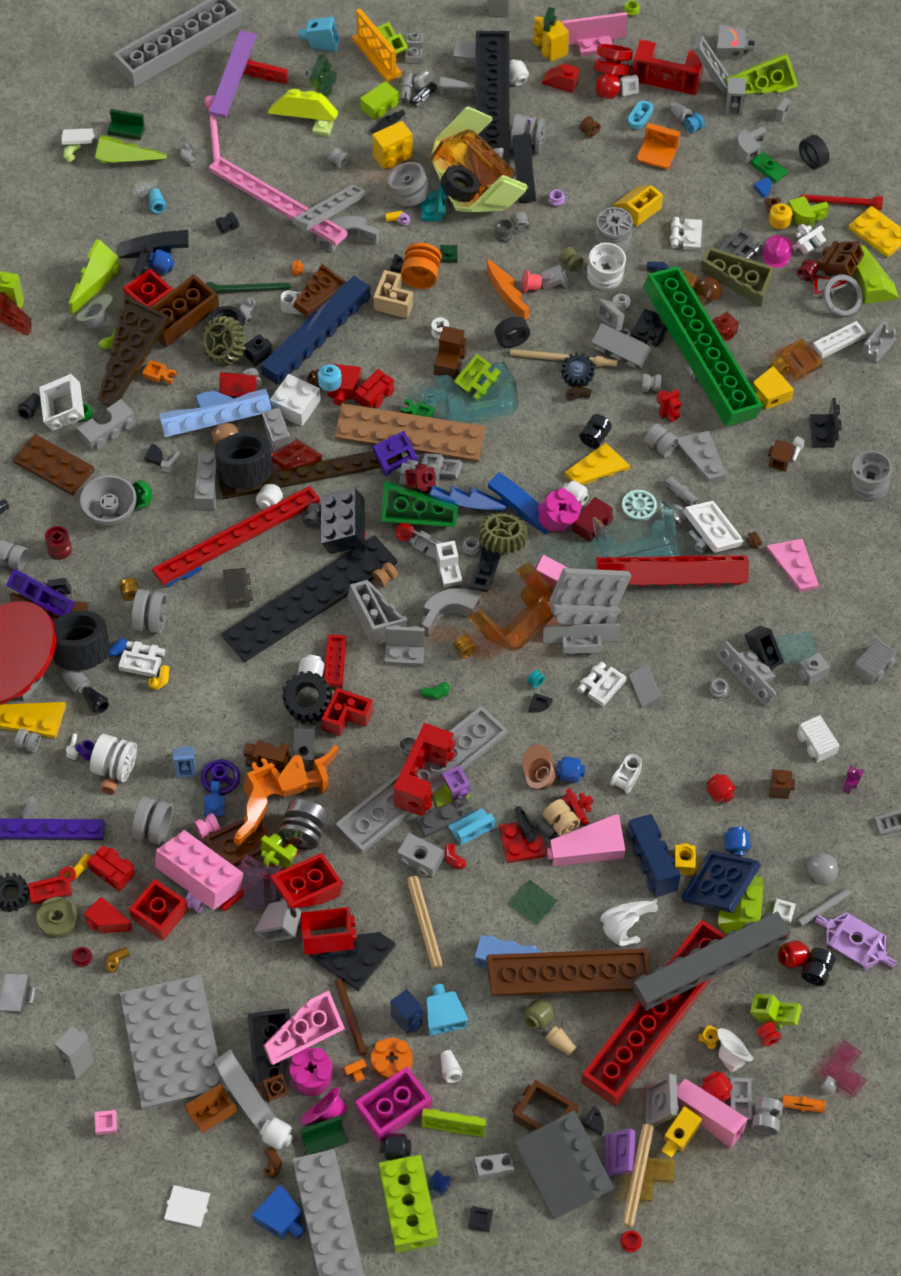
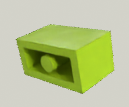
M386 81L360 98V109L373 120L382 117L387 111L399 104V92Z

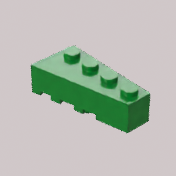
M385 480L383 485L381 522L456 527L458 505Z

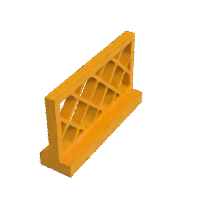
M361 8L357 9V34L352 36V41L386 82L400 77L401 71L396 66V50Z

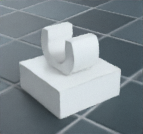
M625 75L620 78L621 94L623 96L639 93L637 75Z

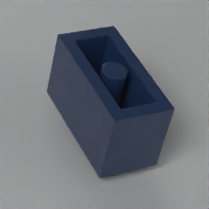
M408 989L390 1001L391 1017L406 1035L411 1031H417L422 1026L423 1007Z

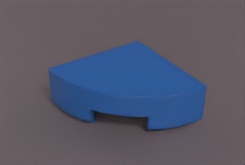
M766 177L754 184V189L764 199L771 191L772 184L770 178Z

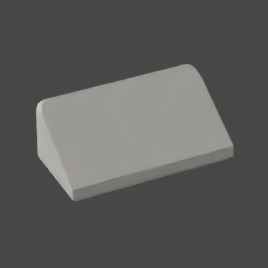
M648 665L629 674L630 681L642 708L660 703L661 694Z

